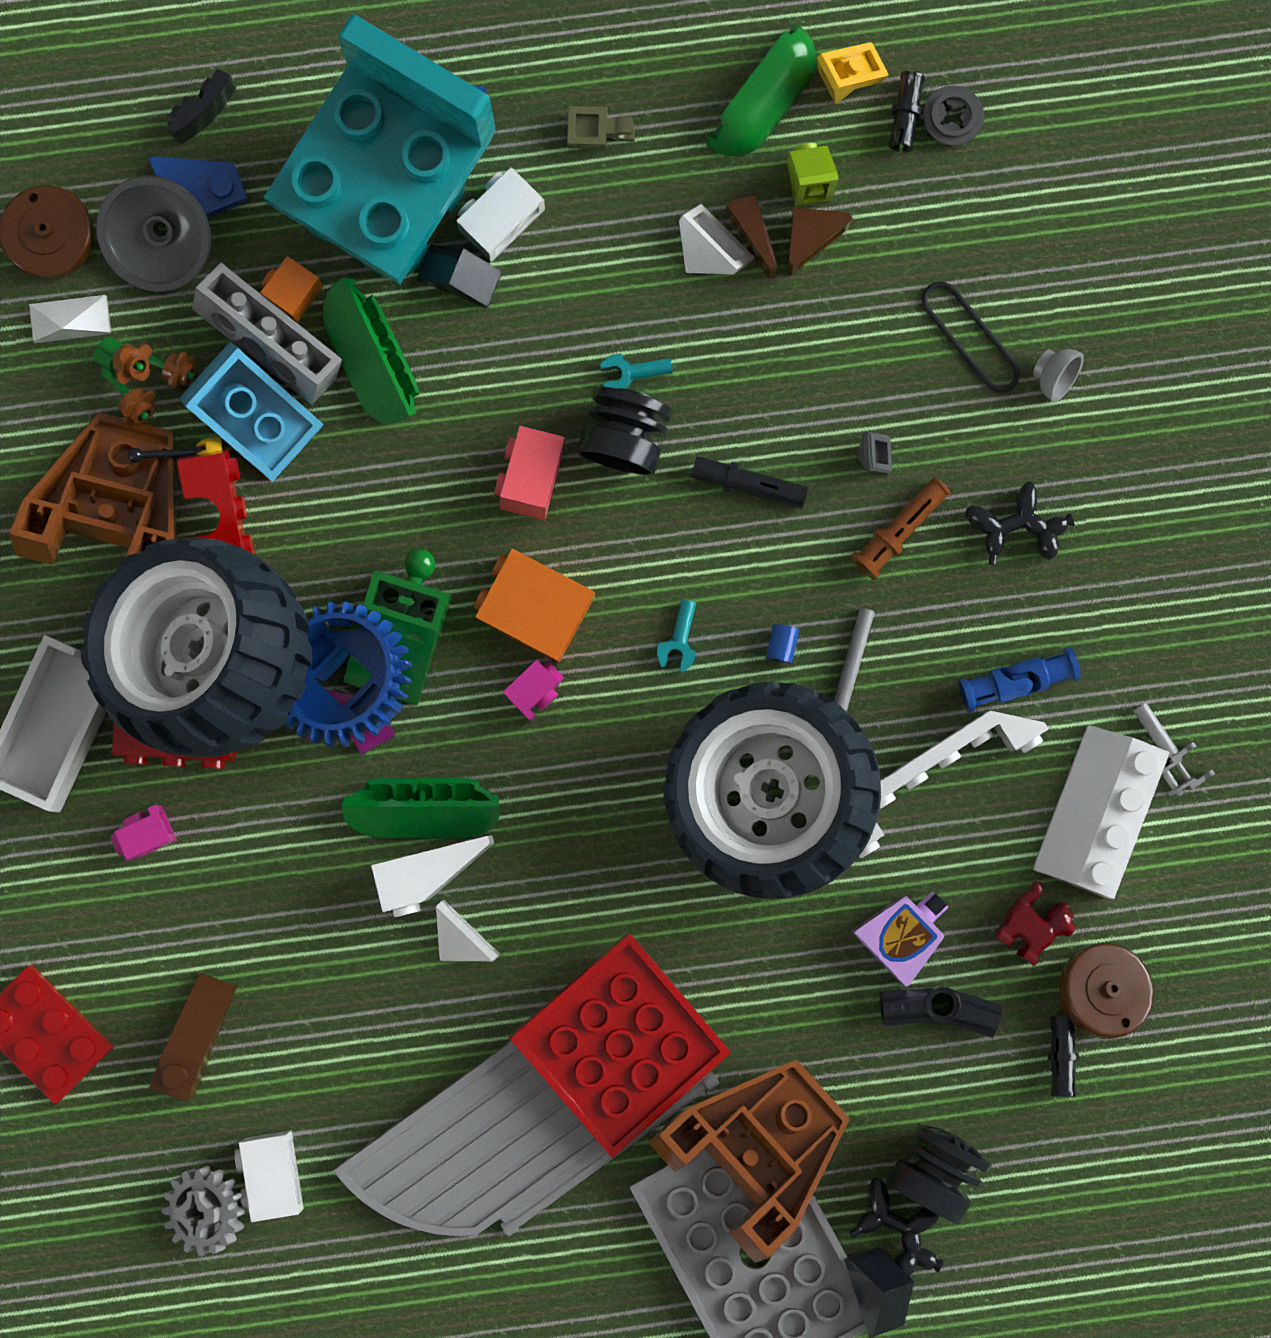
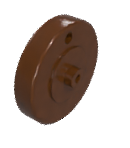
M51 185L28 188L16 195L2 213L0 219L1 247L6 257L20 271L31 277L44 280L65 277L76 271L86 261L93 247L95 231L90 213L74 194L63 188Z
M1099 943L1081 949L1068 960L1061 973L1059 995L1067 1017L1080 1031L1099 1039H1113L1134 1032L1145 1022L1152 1008L1153 985L1146 966L1132 951L1117 944Z

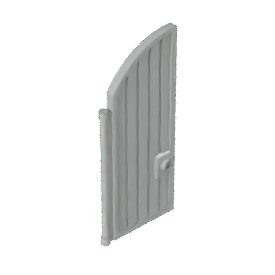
M509 1041L336 1166L333 1171L343 1184L363 1203L379 1214L404 1226L438 1235L472 1236L478 1235L498 1219H501L503 1222L500 1225L507 1236L510 1237L520 1229L521 1225L607 1164L612 1158L513 1042ZM710 1071L616 1156L705 1091H710L720 1084L717 1076Z

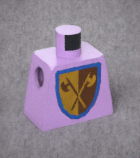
M933 891L917 906L907 896L902 895L854 927L851 932L903 986L907 987L943 940V933L933 922L949 907Z

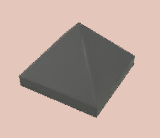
M863 432L856 457L865 471L892 474L891 441L889 435Z

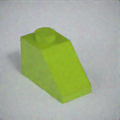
M805 143L794 148L795 151H789L787 167L794 207L832 201L839 179L828 146L817 147L816 143Z

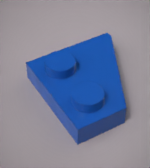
M155 156L149 158L155 175L172 180L187 189L199 202L207 218L250 202L234 163Z

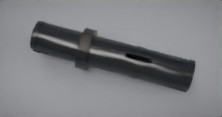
M696 456L691 478L723 486V491L731 492L733 489L763 499L803 508L808 491L807 486L738 467L739 463L731 461L729 465Z

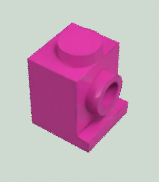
M536 660L503 693L532 722L536 718L532 710L537 706L544 710L559 695L555 689L564 677L549 661L542 666Z
M153 805L147 808L150 813L148 817H146L145 812H140L124 819L122 822L125 827L114 831L115 833L110 835L112 844L119 856L124 855L126 860H136L177 841L162 805Z

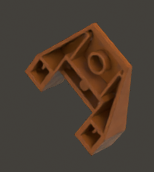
M98 413L22 500L9 533L16 556L53 565L66 532L129 548L126 557L146 550L145 546L149 544L177 539L174 458L142 459L138 463H132L127 456L131 448H139L141 451L174 450L173 431L136 423L130 427H125L122 423L123 418Z
M796 1059L685 1109L668 1122L648 1143L674 1172L685 1167L704 1148L756 1205L728 1232L756 1263L769 1258L796 1231L850 1118Z

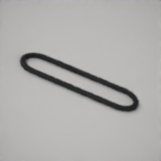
M943 281L934 282L924 290L922 296V305L926 313L987 387L999 393L1013 389L1020 378V370L1016 361L955 287ZM937 287L948 289L1014 369V378L1009 385L999 387L991 383L928 305V295L933 289Z

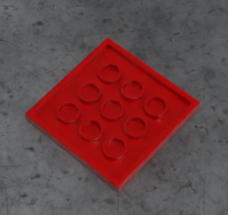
M629 932L508 1037L612 1159L732 1053Z

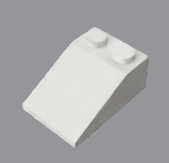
M485 836L371 865L382 912L393 910L394 917H399L421 911L419 903L431 899L494 844L493 836Z

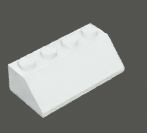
M1087 725L1032 870L1100 897L1114 899L1170 752L1133 737Z

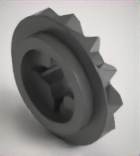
M955 85L946 86L938 89L928 98L924 107L922 121L927 129V134L936 139L940 145H953L956 148L961 144L971 142L980 132L984 122V109L979 98L969 89ZM945 108L953 113L965 108L959 118L961 126H957L954 122L942 125L947 116Z

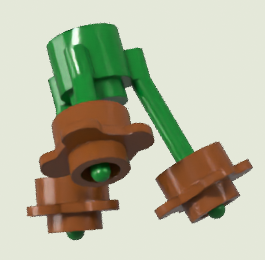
M113 337L103 339L94 351V361L103 367L101 376L110 381L123 396L118 404V409L125 416L122 422L125 427H130L135 423L142 424L151 418L157 406L153 402L155 398L153 391L144 392L141 388L129 391L124 384L133 379L139 381L146 380L150 374L149 364L163 369L162 380L168 383L169 388L174 389L176 387V391L182 392L185 386H189L195 377V357H188V354L185 352L180 353V355L173 353L165 361L152 356V349L147 344L143 343L139 347L129 343L124 345Z

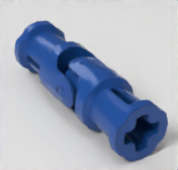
M1068 647L1064 648L1061 654L1041 659L1039 656L1014 663L1009 667L990 670L989 675L969 681L965 678L959 679L958 687L964 707L969 713L973 712L975 707L996 700L999 703H1003L1016 697L1049 689L1050 684L1067 679H1072L1073 681L1080 680L1081 672L1073 649ZM1029 671L1031 672V677H1030V679H1029L1028 674H1027V672H1029Z

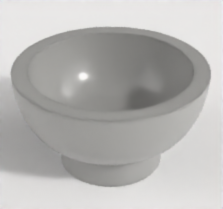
M1048 349L1041 355L1035 365L1033 376L1040 380L1041 390L1049 400L1057 402L1069 391L1080 373L1084 355L1073 349H1063L1056 353Z

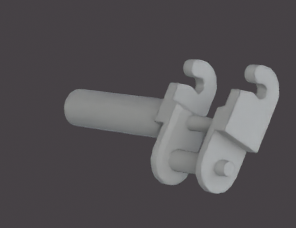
M1146 702L1133 710L1157 747L1170 752L1167 758L1169 763L1164 766L1161 774L1172 789L1168 793L1169 796L1177 794L1179 797L1183 794L1181 790L1185 787L1187 790H1192L1206 781V778L1215 774L1210 769L1196 779L1194 777L1191 778L1181 762L1182 756L1187 751L1196 747L1195 743L1191 742L1178 750ZM1174 766L1179 769L1186 780L1180 785L1169 771Z

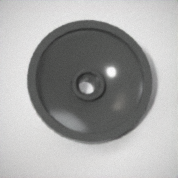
M159 176L134 177L116 186L101 204L96 225L98 243L109 266L126 282L148 291H171L190 282L204 267L211 246L209 222L196 198L180 184ZM158 222L166 225L167 233H162L158 229Z

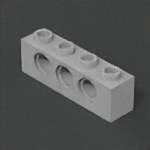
M220 263L195 288L192 310L311 405L336 380L342 359L224 264Z

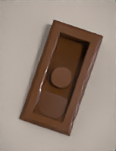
M751 195L728 202L726 204L728 218L768 278L774 277L777 263L757 197Z

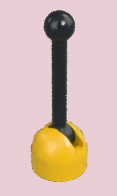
M221 437L203 438L194 449L141 451L139 448H131L127 456L132 463H138L142 459L177 458L222 451Z

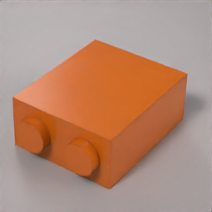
M511 549L508 557L501 554L492 571V575L496 579L490 590L483 588L473 607V609L478 611L475 618L488 627L560 663L595 598V592L528 556Z

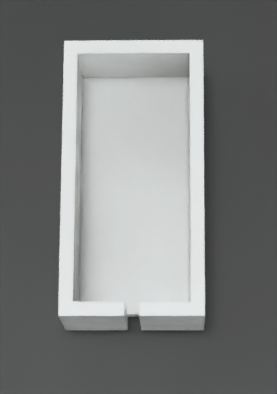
M44 635L0 729V790L49 812H61L106 714V711L99 705L87 683L90 678L81 662V650Z

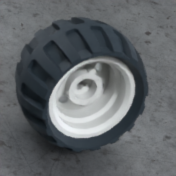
M189 537L178 540H163L145 546L146 550L138 554L125 557L117 564L118 569L108 580H103L94 593L97 597L90 613L86 612L82 629L85 631L84 647L80 648L81 662L90 678L87 683L99 705L108 713L114 723L127 734L149 747L173 755L194 758L219 757L233 751L245 750L263 741V736L271 730L280 728L290 717L288 712L296 700H301L307 686L304 683L307 668L312 665V647L308 642L307 636L310 628L305 612L296 600L291 587L282 576L251 552L226 542L208 538ZM208 604H210V610H209V611H208V608H207V606H206V605H208Z
M779 682L753 683L738 689L729 690L717 696L705 708L696 712L686 723L683 733L676 745L672 746L668 757L666 784L663 786L664 805L668 813L671 831L678 845L692 864L706 877L726 889L750 897L763 899L792 898L813 892L831 883L842 875L863 852L871 838L879 815L881 802L880 772L875 753L865 733L852 716L836 702L819 692L795 684ZM786 745L792 747V757L788 760L780 759L779 749ZM748 753L753 755L754 763L748 768H743L740 764L741 757ZM811 775L817 776L820 781L819 787L815 790H808L804 785V782ZM779 782V788L784 790V794L781 799L775 797V801L772 802V796L767 794V790L770 785L776 787V783ZM732 791L740 793L741 801L737 806H731L728 803V795ZM802 813L805 815L807 822L803 828L798 829L793 826L792 816L794 814ZM759 821H763L767 825V832L761 837L753 832V826Z

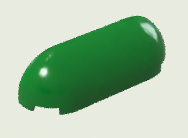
M794 23L789 33L784 31L720 116V119L723 121L713 134L708 137L706 142L708 147L726 156H743L755 151L766 141L815 73L817 65L816 48L811 37L804 29Z
M343 277L330 288L324 301L323 321L326 332L337 355L342 359L341 364L360 404L367 414L382 423L393 424L401 422L417 412L414 408V398L419 395L417 383L377 300L373 295L366 298L354 287L356 282L354 279Z
M377 778L366 781V787L356 791L351 796L349 794L345 796L342 803V814L346 823L351 828L363 835L374 838H469L484 834L492 829L499 819L500 807L497 795L479 786V781L472 778Z

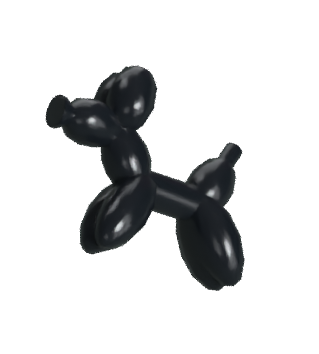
M1030 481L1020 488L1016 499L1017 513L998 521L992 513L980 506H970L965 512L968 521L976 529L987 534L985 537V547L989 554V565H996L997 555L1001 553L1004 547V535L1022 527L1031 534L1038 536L1036 542L1038 553L1046 560L1053 559L1059 550V541L1056 536L1067 531L1068 526L1075 525L1072 515L1068 513L1065 517L1060 515L1053 516L1045 521L1041 516L1035 514L1037 490Z
M873 1178L868 1193L871 1211H867L861 1216L857 1227L849 1232L851 1237L854 1239L861 1233L868 1234L874 1232L881 1225H884L902 1234L901 1242L904 1251L896 1256L894 1262L908 1276L914 1273L916 1265L925 1270L934 1268L938 1273L942 1268L943 1260L937 1259L931 1250L921 1248L920 1233L931 1228L940 1216L925 1207L919 1208L909 1219L890 1211V1196L887 1186L881 1178Z

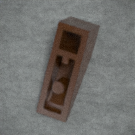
M199 973L163 1050L149 1088L185 1102L195 1097L236 991V985L204 973Z

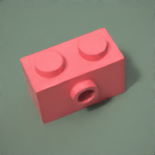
M519 426L516 438L509 437L504 456L505 460L510 461L507 473H499L494 495L500 496V510L545 521L564 453L565 437L524 426Z

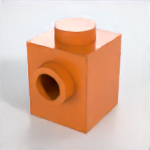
M286 256L277 270L272 268L266 274L261 283L263 290L260 294L298 323L323 288V285L316 275Z

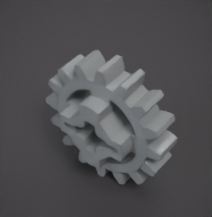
M204 1166L197 1170L193 1168L185 1171L181 1177L170 1182L173 1190L165 1192L163 1195L170 1202V1205L162 1208L161 1213L170 1215L171 1220L164 1227L165 1229L174 1228L176 1233L172 1241L176 1243L184 1240V1251L187 1253L197 1249L198 1256H203L210 1252L215 1254L226 1249L225 1246L237 1240L234 1233L244 1228V1224L237 1220L238 1216L246 1213V1209L238 1207L237 1201L243 1197V1193H233L231 1189L236 1181L231 1179L224 1182L222 1180L223 1170L221 1169L211 1173L210 1167Z

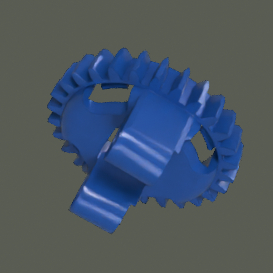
M344 601L339 612L336 604L328 602L327 613L325 614L318 606H313L314 618L310 619L306 616L310 632L307 633L308 642L312 647V665L308 666L304 681L307 686L301 700L297 699L288 712L290 717L284 724L290 729L298 726L297 735L305 738L310 734L311 742L317 745L324 737L325 744L334 748L337 737H339L340 743L345 747H349L352 735L358 742L364 743L365 730H368L375 736L379 735V731L385 725L390 726V720L397 713H400L404 707L398 699H407L408 695L399 688L400 684L411 683V679L402 675L401 671L412 667L409 661L400 660V657L404 656L409 650L404 645L395 646L402 638V635L397 631L389 633L393 624L386 619L380 622L381 614L375 610H372L367 615V608L359 604L355 611H353L352 604ZM352 621L359 625L360 628L355 631L334 632L329 629L325 622H328L333 627L351 626ZM351 654L372 677L342 706L317 681V678L324 682Z

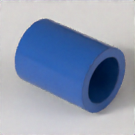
M773 624L766 659L792 664L799 629L787 625Z

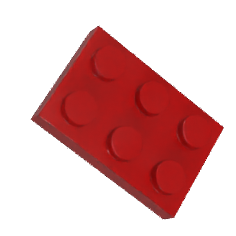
M28 965L0 994V1050L55 1105L59 1104L114 1048L33 965Z

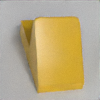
M872 42L821 53L817 57L819 74L835 104L842 101L853 90L878 84L889 76Z

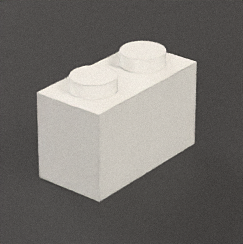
M512 167L504 174L501 172L495 174L485 186L487 191L477 201L475 199L469 200L458 212L460 218L456 222L459 231L490 262L545 210L544 199Z
M292 1130L244 1138L239 1142L240 1149H235V1164L237 1172L244 1174L246 1188L241 1189L243 1193L241 1204L246 1209V1213H250L251 1222L298 1215L304 1207Z

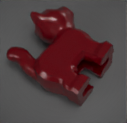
M1034 881L1030 890L1019 896L1007 910L1003 923L993 934L996 939L1007 947L1011 946L1014 938H1021L1024 942L1016 954L1033 966H1036L1038 963V956L1041 952L1048 948L1056 937H1070L1076 931L1074 913L1068 908V903H1057L1047 912L1045 919H1042L1031 908V904L1039 899L1043 893L1044 885L1040 881Z

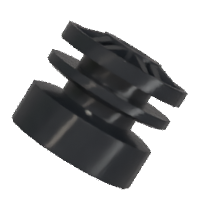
M596 387L593 401L599 405L590 406L588 415L603 423V425L585 426L583 428L577 454L594 463L619 471L644 476L654 475L661 448L646 439L647 437L666 436L667 428L659 422H670L672 409L652 397L634 390Z
M918 1122L914 1132L928 1140L926 1147L908 1140L906 1145L913 1153L920 1157L919 1160L914 1164L898 1159L886 1182L921 1206L960 1225L972 1201L958 1189L963 1182L971 1186L980 1187L983 1182L968 1172L970 1166L988 1173L992 1164L985 1160L974 1146L942 1128L926 1126Z

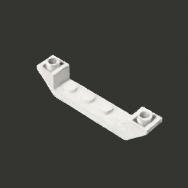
M995 711L985 712L880 780V809L896 799L892 792L906 785L908 790L928 779L929 777L925 771L937 763L943 769L959 759L961 755L958 750L968 743H971L975 748L993 737L994 735L990 730L993 727L1010 752L1020 748L1023 753L1042 743L1043 739L1040 735L1049 728L1045 722ZM877 822L867 846L859 855L860 859L880 847L877 840L884 836V833Z

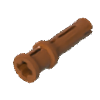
M932 477L930 482L886 528H877L872 533L873 539L859 553L854 552L850 556L853 563L865 575L875 580L880 575L878 571L892 556L897 557L902 552V543L951 494L947 486L938 478Z

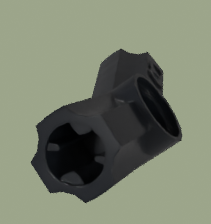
M943 985L880 991L879 1000L883 1026L937 1021L991 1038L994 1037L998 1029L1003 1007L1001 1004L950 989ZM938 993H946L950 999L948 1010L942 1014H935L931 1008V1000Z

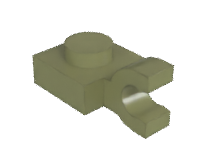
M569 106L568 148L607 149V138L634 142L635 124H633V117L608 118L607 107Z

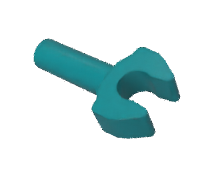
M619 353L609 356L600 364L601 371L618 369L622 373V377L619 380L603 384V387L628 389V386L634 379L673 373L670 358L630 364Z
M681 599L672 638L666 643L660 642L658 644L657 659L661 668H665L668 654L673 650L679 651L683 657L680 664V673H684L694 662L696 652L690 649L687 643L696 603L693 601Z

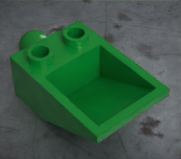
M422 548L410 551L405 557L404 568L408 574L407 580L374 570L363 603L367 608V615L372 610L377 611L381 614L380 622L386 619L393 624L389 633L397 631L402 635V638L395 646L404 645L408 648L409 651L400 657V660L409 661L412 667L401 671L402 675L411 679V683L400 684L399 689L407 694L408 697L407 699L398 700L414 705L419 703L453 596L421 585L423 579L429 577L435 569L433 555L428 550ZM394 588L397 590L399 597L395 603H388L386 601L385 593L388 589ZM426 600H431L435 603L436 609L431 615H426L422 611V604ZM350 654L343 682L361 688L372 675Z

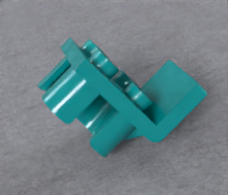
M351 14L337 35L347 67L263 198L269 206L304 226L308 232L324 242L329 241L360 260L369 270L400 285L403 279L416 271L424 260L428 251L427 241L446 211L453 213L460 203L465 190V181L494 135V117L490 97L357 15Z

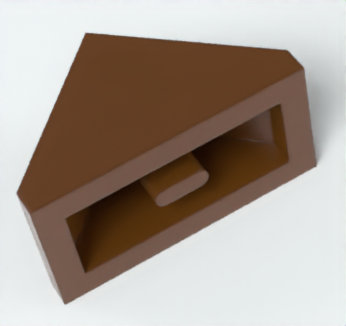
M794 207L790 226L787 272L792 276L849 230L853 221L852 216L846 212Z

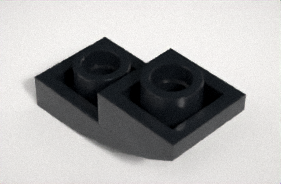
M216 69L212 78L208 77L201 86L199 92L200 102L185 96L181 105L177 104L174 106L168 118V130L175 141L183 144L193 138L222 111L236 89L231 75Z

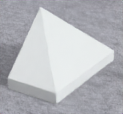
M702 204L680 218L679 225L686 273L733 275L751 263L755 258Z
M106 295L29 304L34 343L111 334Z
M442 900L436 906L440 961L493 962L500 955L445 900Z

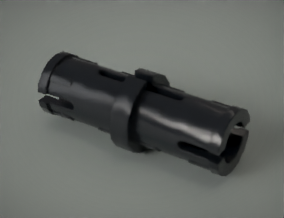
M910 71L901 73L897 103L892 106L891 115L894 117L888 147L896 152L900 151L901 139L903 153L913 150L916 121L921 119L922 108L919 106L925 76L916 71L913 74V81L910 79Z
M1050 1017L1051 1052H1048V1060H1051L1052 1070L1051 1096L1077 1097L1075 1071L1076 1061H1079V1053L1075 1052V1026L1068 1017Z

